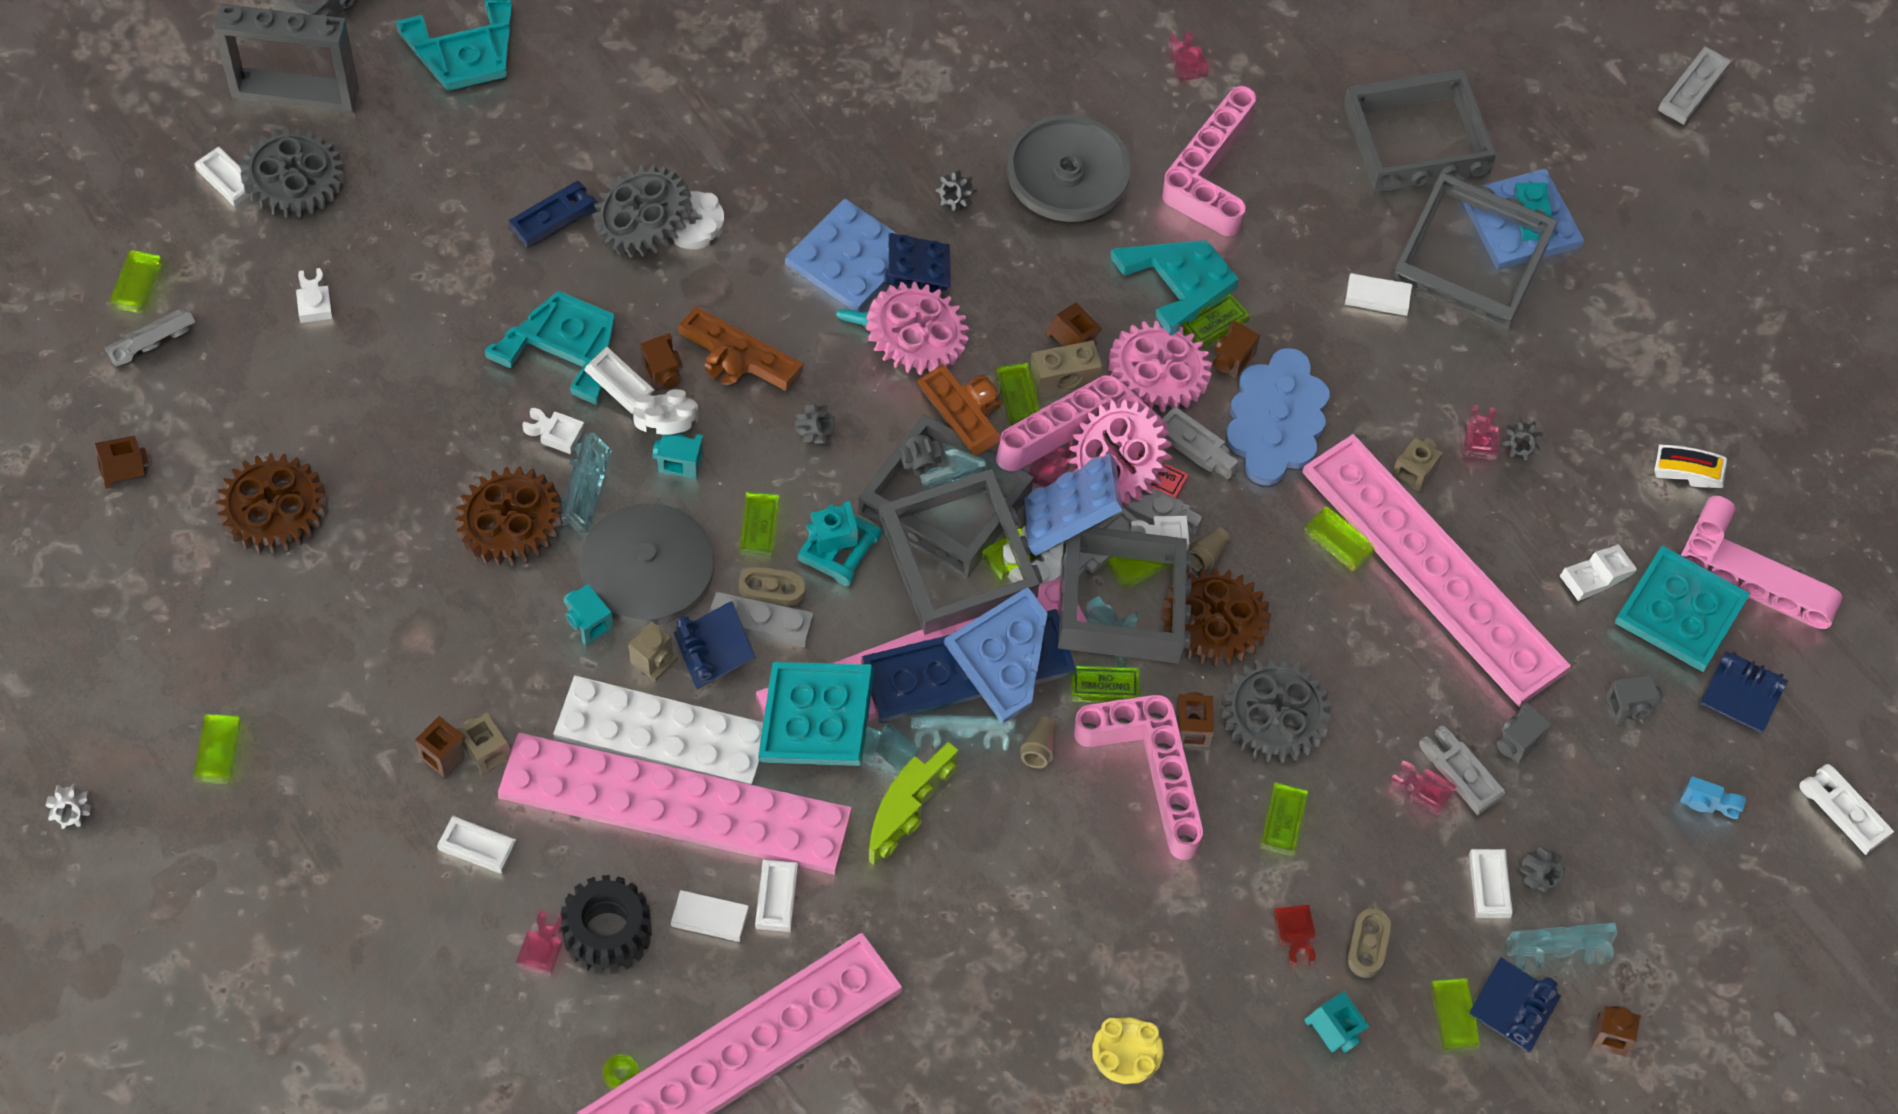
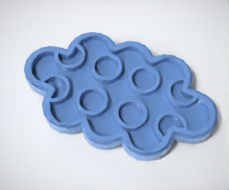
M1294 348L1278 350L1273 354L1269 365L1255 364L1247 367L1240 376V393L1234 396L1231 402L1230 415L1233 421L1230 422L1226 431V444L1234 454L1245 457L1244 471L1252 482L1259 485L1270 486L1277 484L1283 479L1286 468L1301 469L1314 460L1317 452L1316 439L1322 435L1326 425L1323 411L1329 401V389L1321 379L1309 375L1311 363L1308 357L1302 351Z

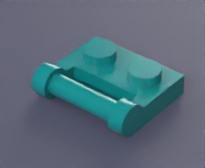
M830 504L827 509L834 508L836 506ZM854 515L858 534L861 535V538L843 565L835 562L843 549L819 554L816 542L810 543L809 539L806 540L799 551L798 561L833 577L843 586H850L855 578V570L872 543L878 542L882 532L877 526Z

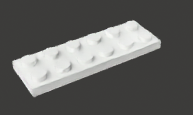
M574 675L553 736L555 741L754 785L761 763L758 754L763 722Z

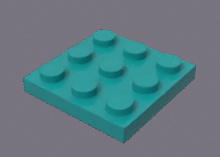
M1662 545L1617 616L1615 624L1704 672L1750 593Z
M772 662L758 754L761 763L862 766L875 671L873 666L865 664Z

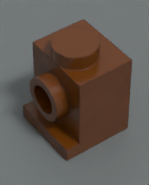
M1076 302L1058 313L1044 334L1048 338L1053 336L1062 346L1093 340L1095 345H1097L1098 342L1095 339L1102 328Z
M1233 320L1229 326L1228 336L1223 335L1215 347V352L1217 353V357L1213 361L1215 368L1222 373H1228L1237 378L1256 354L1260 335Z
M668 333L640 343L641 361L655 390L678 385L682 379L679 369L683 368L677 350L673 351L671 334Z
M135 435L95 443L98 469L105 488L112 487L111 482L144 476L143 467H149L145 447L139 448Z
M1190 692L1186 695L1179 694L1177 724L1184 747L1210 748L1214 733L1213 696H1205L1198 692Z
M440 716L415 739L419 758L444 778L464 759L461 744L465 740V736Z
M1605 1006L1602 1013L1597 1015L1592 1048L1627 1057L1636 1043L1641 1015L1631 1013L1625 1007ZM1606 1037H1610V1038L1618 1039V1040H1621L1622 1043H1621V1042H1617V1041H1613V1040H1609V1039H1605V1038H1606Z

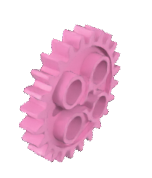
M903 282L900 283L898 290L890 285L887 293L881 291L878 298L874 299L866 317L869 320L866 330L871 331L868 340L877 342L874 348L875 352L885 351L884 361L890 358L895 360L894 368L904 364L906 373H909L912 367L916 368L919 375H922L925 368L931 372L942 364L946 367L949 364L954 366L957 359L962 356L969 339L966 336L969 327L963 325L966 316L957 315L960 306H950V296L944 299L940 298V289L934 293L929 292L928 284L924 286L923 290L918 288L916 282H913L910 289Z
M1144 321L1140 330L1131 325L1129 333L1122 331L1120 338L1114 340L1108 357L1109 364L1107 369L1112 371L1111 376L1119 379L1143 402L1148 403L1151 409H1153L1154 405H1159L1161 412L1164 413L1167 405H1170L1171 408H1178L1181 403L1184 407L1188 408L1191 400L1199 401L1200 394L1205 393L1212 374L1210 372L1212 362L1207 361L1209 352L1201 351L1203 343L1192 342L1194 338L1193 333L1184 336L1182 335L1183 327H1180L1178 332L1169 335L1164 328L1160 327L1158 321L1154 322L1152 328Z
M1113 400L1110 404V410L1100 405V415L1096 416L1089 412L1088 416L1091 422L1088 425L1080 422L1079 425L1084 431L1082 434H1073V437L1079 443L1069 448V450L1077 454V457L1070 459L1069 463L1078 467L1073 471L1075 472L1084 467L1088 461L1095 458L1097 450L1103 446V451L1098 457L1111 454L1116 462L1117 471L1121 469L1118 479L1122 503L1130 505L1131 496L1138 501H1142L1141 491L1145 490L1152 494L1153 490L1150 484L1152 482L1162 483L1157 475L1159 471L1168 472L1169 470L1162 463L1164 460L1172 459L1171 455L1164 452V449L1172 446V442L1164 439L1170 432L1161 426L1164 421L1157 415L1154 416L1155 412L1148 407L1144 409V406L1139 402H1135L1133 405L1128 400H1123L1120 406V404ZM1128 425L1125 434L1120 436L1121 429ZM1106 432L1108 433L1112 442L1120 446L1119 450L1121 454L1135 467V474H1133V471L1131 470V467L1128 465V463L1120 459L1121 454L1119 453V451L1111 443L1108 442V440L1105 437ZM1145 448L1144 456L1138 460L1139 452Z

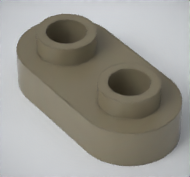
M749 567L739 576V592L743 598L792 607L803 600L805 596V582L799 574L792 571ZM753 585H758L761 588L758 590H752L750 587ZM785 590H792L794 593L787 595L783 592Z
M1376 908L1365 909L1356 919L1348 954V966L1359 977L1370 978L1377 975L1384 964L1391 931V921L1382 910ZM1366 927H1374L1377 933H1369ZM1367 958L1371 964L1363 965L1359 959Z

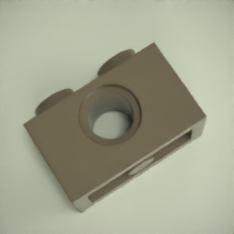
M1094 340L1032 352L1030 376L1037 399L1072 393L1101 377L1102 364Z

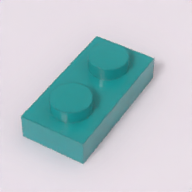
M1547 182L1515 184V199L1522 202L1524 207L1530 210H1543L1545 215L1552 217ZM1520 226L1522 241L1540 239L1541 234Z

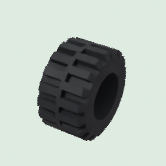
M602 875L601 881H596L595 877L587 879L588 885L583 886L579 883L574 887L575 895L569 893L565 898L566 906L561 908L560 922L565 948L570 952L572 960L575 963L580 960L581 967L587 971L591 966L594 967L595 973L603 974L604 969H610L611 974L618 973V967L624 966L625 970L632 967V959L634 958L639 962L644 956L643 949L648 950L650 945L652 926L646 897L643 892L638 893L637 886L632 882L626 886L625 878L617 876L616 881H611L610 875ZM604 913L617 914L627 921L619 932L611 936H598L586 929L588 923L594 917Z

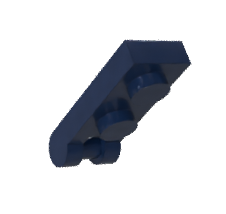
M576 181L508 220L509 228L525 247L529 248L581 216L593 214L597 210L594 205L599 202L594 196L586 193L587 189L580 181Z

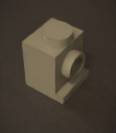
M1414 437L1403 454L1397 458L1392 476L1419 493L1438 468L1443 452L1439 451V446L1429 438L1420 440Z
M652 621L628 643L630 663L654 682L678 660V656L672 650V637Z
M487 712L479 717L474 716L468 719L462 727L457 729L465 736L462 744L482 775L509 760L511 752L508 742Z

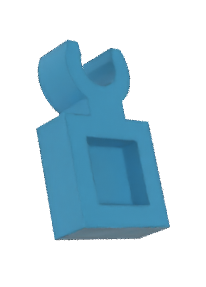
M1691 776L1683 790L1680 802L1689 805L1690 808L1699 812L1707 811L1713 814L1715 810H1718L1729 818L1738 819L1740 811H1743L1746 798L1738 794L1724 793L1725 787Z

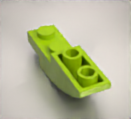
M947 742L926 764L914 756L892 782L878 809L871 832L869 862L873 865L882 857L884 859L890 857L898 847V841L905 834L910 836L918 829L922 822V804L930 799L935 791L934 787L942 779L944 781L949 780L957 771L958 749Z

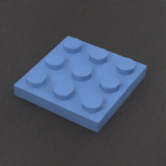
M1547 169L1482 185L1492 189L1495 195L1499 197L1515 199L1514 187L1516 183L1547 182L1552 218L1557 220L1554 238L1550 241L1543 258L1582 247L1584 239ZM1462 202L1497 270L1530 261L1539 240L1522 241L1519 225Z
M844 198L785 256V264L851 310L861 312L889 283L884 281L885 270L889 269L888 234L897 233Z
M1110 453L1103 457L1091 459L1084 467L1073 473L1067 472L1061 475L1056 482L1045 488H1036L1028 497L1024 498L1028 547L1034 556L1123 510L1117 465Z

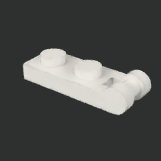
M1825 764L1817 770L1816 776H1808L1800 782L1799 786L1802 793L1806 797L1813 799L1865 855L1890 838L1894 833L1893 829L1831 765ZM1824 786H1830L1833 791L1828 793Z

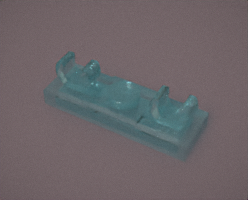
M594 432L585 433L582 443L575 445L573 448L578 457L569 461L573 470L569 479L566 498L561 499L563 508L560 515L563 522L562 527L570 525L578 534L588 533L612 451Z
M911 715V729H919L915 735L917 747H921V738L927 733L934 736V747H939L941 737L937 730L952 732L953 738H972V732H987L983 737L985 749H989V742L993 736H1000L1003 740L1002 749L1007 750L1009 738L1005 732H1014L1015 726L1014 718L1002 724L998 717Z
M1615 923L1512 931L1505 944L1507 957L1516 956V966L1521 970L1526 965L1525 956L1533 957L1536 961V967L1541 968L1545 961V955L1553 954L1554 957L1562 958L1572 955L1577 950H1585L1584 958L1588 964H1592L1595 959L1594 950L1603 952L1605 961L1610 962L1614 955L1612 943L1617 936V929Z

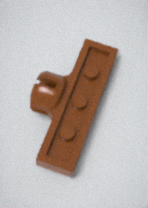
M697 306L678 326V334L711 351L706 357L705 370L714 381L718 380L723 373L727 374L720 381L721 385L734 384L743 374L752 373L786 391L803 372L804 363Z
M942 364L937 369L916 380L920 389L973 457L978 456L1000 442L997 430L985 415H989L1000 408L1002 400L1001 398L997 399V389L986 375H978L969 380L966 385H961L947 367Z

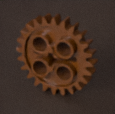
M269 453L267 461L262 462L261 458L257 455L255 456L254 465L251 466L244 460V470L242 472L233 468L232 474L234 479H223L226 489H218L220 500L216 501L219 512L217 514L225 533H231L234 543L242 540L244 549H248L254 543L257 553H260L264 546H269L271 553H274L276 546L281 544L283 549L288 551V542L293 541L299 546L301 545L299 536L304 535L311 538L310 526L319 528L321 525L318 517L326 515L324 505H327V500L324 494L323 482H320L317 472L312 473L310 464L307 463L301 467L298 457L288 463L286 454H283L279 461H275L273 454ZM282 483H289L286 486H279ZM253 492L256 493V494H254V495H252V496H246V495L249 494V493H253ZM291 510H297V511L294 512V513H290V514L287 513L288 511H291ZM265 519L261 523H254L257 520Z
M518 466L515 473L511 474L509 468L505 467L503 475L500 476L495 470H492V479L490 480L480 476L479 479L482 485L479 487L470 484L469 488L472 495L461 496L464 505L456 507L459 516L455 518V522L458 526V535L466 550L470 549L475 558L481 555L484 562L488 563L494 557L497 566L503 563L504 558H508L512 566L515 564L516 557L521 556L524 562H527V553L529 552L539 556L538 546L550 547L551 545L547 537L558 536L555 526L563 525L560 515L564 514L561 505L562 500L553 482L548 483L544 474L537 477L534 469H531L525 475L521 466Z
M1214 568L1213 574L1209 576L1204 569H1201L1200 577L1198 578L1191 572L1188 573L1187 578H1191V592L1189 598H1186V604H1191V615H1194V617L1190 616L1189 624H1185V630L1191 633L1188 659H1192L1197 654L1201 656V664H1204L1208 658H1212L1214 665L1218 666L1220 659L1224 658L1228 665H1232L1233 656H1236L1243 662L1245 661L1246 652L1254 655L1257 646H1263L1265 636H1268L1271 613L1268 612L1269 602L1262 601L1263 591L1254 592V582L1244 585V575L1232 579L1231 570H1228L1224 576H1220L1217 568ZM1170 587L1168 597L1164 598L1161 620L1164 621L1163 631L1172 633L1173 587Z

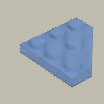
M1029 587L1021 590L944 639L945 646L1002 724L1029 708L1034 693L1047 612Z

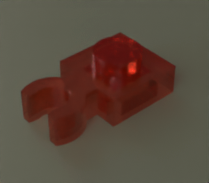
M1309 904L1275 908L1273 916L1279 945H1290L1287 956L1288 965L1290 968H1295L1297 964L1296 955L1303 954L1307 957L1308 965L1313 966L1316 953L1314 948L1308 943L1315 941L1316 934Z

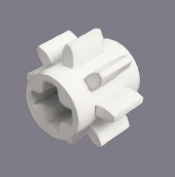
M75 783L71 787L65 788L57 785L55 797H47L45 806L52 808L48 820L55 819L61 824L62 829L66 825L74 823L80 827L82 815H90L91 805L85 803L88 800L89 792H81L76 788ZM65 804L72 805V808L65 807Z

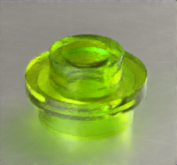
M623 1054L609 1058L602 1069L605 1084L613 1090L639 1074L636 1061L630 1056ZM619 1069L627 1071V1075L624 1078H616L614 1073Z

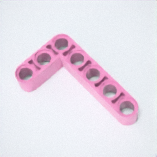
M1245 86L1233 88L1167 170L1162 190V199L1167 205L1224 236H1234L1241 231L1245 204L1239 197L1211 183L1206 178L1252 120L1256 95L1253 90Z
M1113 376L1099 377L1005 429L1002 432L997 449L996 463L1007 471L1020 470L1075 439L1073 434H1082L1084 430L1079 424L1082 422L1088 425L1091 422L1088 413L1091 412L1096 416L1100 415V405L1110 410V404L1113 400L1120 404V406L1123 400H1128L1133 405L1135 402H1139L1144 406V409L1150 407L1119 379ZM1164 421L1161 426L1168 429L1167 424ZM1128 425L1121 429L1120 436L1125 434ZM1145 448L1139 452L1141 456H1144Z
M1710 497L1697 520L1681 556L1750 593L1748 598L1815 628L1827 629L1831 627L1842 603V594L1825 583L1724 539L1736 512V507L1730 500L1724 497Z
M1151 695L1089 704L1081 707L1076 714L1074 737L1080 745L1096 747L1136 740L1144 741L1169 850L1175 858L1180 860L1194 858L1200 848L1203 828L1171 701L1162 695ZM1157 713L1164 718L1155 719L1150 714ZM1125 718L1129 720L1130 723L1122 724L1119 723L1116 719ZM1092 723L1096 725L1097 728L1089 729L1086 728L1083 724ZM1164 743L1169 745L1171 748L1161 749L1157 746V744ZM1173 774L1178 779L1169 780L1164 775ZM1179 804L1186 810L1177 811L1171 805ZM1186 835L1192 838L1193 841L1183 842L1178 837Z

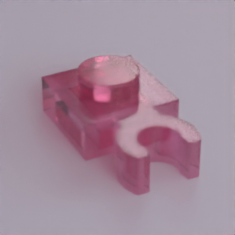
M1185 31V41L1183 42L1178 41L1174 33L1170 34L1169 47L1172 50L1170 59L1179 82L1207 77L1209 72L1207 62L1201 47H1192V33Z
M1473 406L1470 414L1471 424L1467 423L1465 428L1463 457L1496 461L1498 456L1499 427L1492 426L1496 416L1495 408H1490L1488 417H1481L1478 414V406Z
M1069 441L1066 447L1057 448L1033 462L1029 470V474L1034 477L1033 483L1047 487L1056 482L1061 475L1067 473L1070 466V459L1068 458L1072 455V451L1069 448L1073 446V441Z
M1402 761L1399 770L1405 773L1408 778L1403 779L1394 774L1390 784L1398 790L1411 791L1408 801L1438 817L1453 795L1456 786L1428 769L1421 776L1411 763Z
M541 910L537 916L538 933L527 931L516 960V966L520 969L551 977L562 948V940L554 938L562 933L561 915H559L556 924L548 926L545 924L547 919L546 911Z

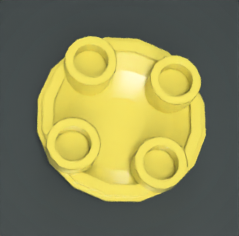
M1132 1017L1109 1018L1102 1023L1101 1029L1096 1033L1092 1045L1093 1060L1099 1071L1110 1080L1122 1084L1140 1083L1150 1078L1160 1068L1164 1056L1163 1042L1156 1025Z

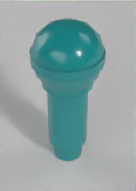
M838 309L836 317L842 319V321L861 324L863 327H866L869 321L866 319L869 311L860 312L850 309Z

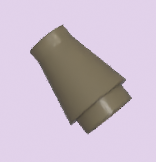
M1217 527L1213 532L1189 545L1187 552L1192 553V569L1200 572L1201 569L1205 571L1213 569L1225 547L1231 541V537L1225 529Z
M1044 716L1039 717L1036 725L1021 745V760L1027 766L1041 769L1052 761L1054 736L1057 726L1053 719Z

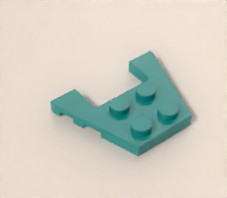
M484 0L490 25L430 39L423 16L419 15L395 21L396 28L401 37L446 91L507 77L512 0Z
M1208 240L1111 249V260L1124 276L1154 267L1180 300L1159 307L1156 311L1157 320L1169 335L1178 332L1179 326L1184 322H1191L1196 319L1198 312L1206 306L1212 307L1238 288L1239 278Z
M557 291L529 313V318L518 327L513 326L505 333V337L497 344L492 343L486 348L485 356L487 359L508 368L513 367L527 344L582 366L583 368L570 386L571 394L597 405L602 386L587 374L584 369L606 347L610 349L615 326V314Z

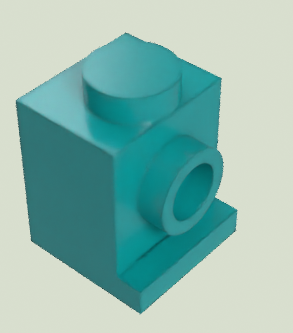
M664 434L661 440L656 439L653 448V459H657L658 472L697 479L704 453L703 435L696 434L695 439H690L681 434Z
M850 501L843 502V506L811 512V522L806 523V530L810 543L816 542L819 554L857 546L858 528Z
M589 584L580 590H572L565 596L563 602L568 609V612L565 613L566 618L575 630L580 628L581 639L585 646L613 629L612 612Z
M1345 991L1321 1005L1304 1020L1307 1026L1313 1025L1332 1053L1339 1048L1344 1053L1353 1049L1362 1042L1359 1035L1370 1027Z

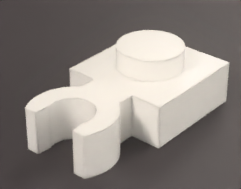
M320 268L316 269L317 276L312 280L305 278L303 270L299 271L298 278L302 289L296 290L301 323L333 319L328 285L323 286L324 277Z
M531 408L530 417L538 422L530 424L524 421L522 424L523 431L527 435L537 436L541 434V444L568 454L573 452L585 430L584 422L555 411L551 418H547L543 411L537 408Z
M1154 516L1153 525H1149L1142 520L1131 522L1130 532L1187 539V551L1189 549L1187 516Z

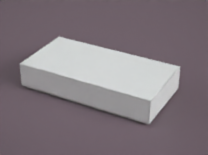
M217 147L194 163L196 170L234 207L250 197V193L245 194L244 184L241 183V167L220 147Z
M1350 273L1345 305L1407 316L1412 284Z
M608 347L600 352L584 369L587 374L631 414L633 413L637 396L652 395L654 389Z
M452 816L437 846L439 851L503 874L517 846V841L514 838Z
M1471 849L1469 859L1476 918H1511L1513 911L1506 849Z
M763 860L755 923L756 929L791 932L798 863Z
M680 890L671 920V927L740 942L749 905Z

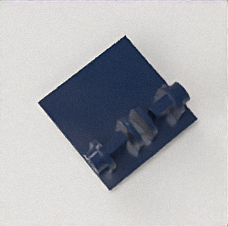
M889 233V269L885 270L884 281L889 282V285L899 286L901 282L906 285L908 279V289L911 288L913 282L917 281L918 288L921 290L922 287L924 288L928 284L929 292L934 293L940 289L941 292L946 293L947 287L950 288L951 286L950 244Z
M732 601L695 621L690 620L687 616L681 617L676 621V631L673 633L696 689L756 658Z
M1725 651L1700 704L1763 733L1788 680L1783 678L1784 675L1781 673L1778 675L1764 669V665H1761V667L1755 665L1756 661L1754 660L1749 662L1736 655L1737 652L1735 651L1733 653Z
M1500 957L1468 1014L1530 1053L1561 995L1557 993L1556 987L1558 984L1554 979L1545 977L1544 980L1538 981Z

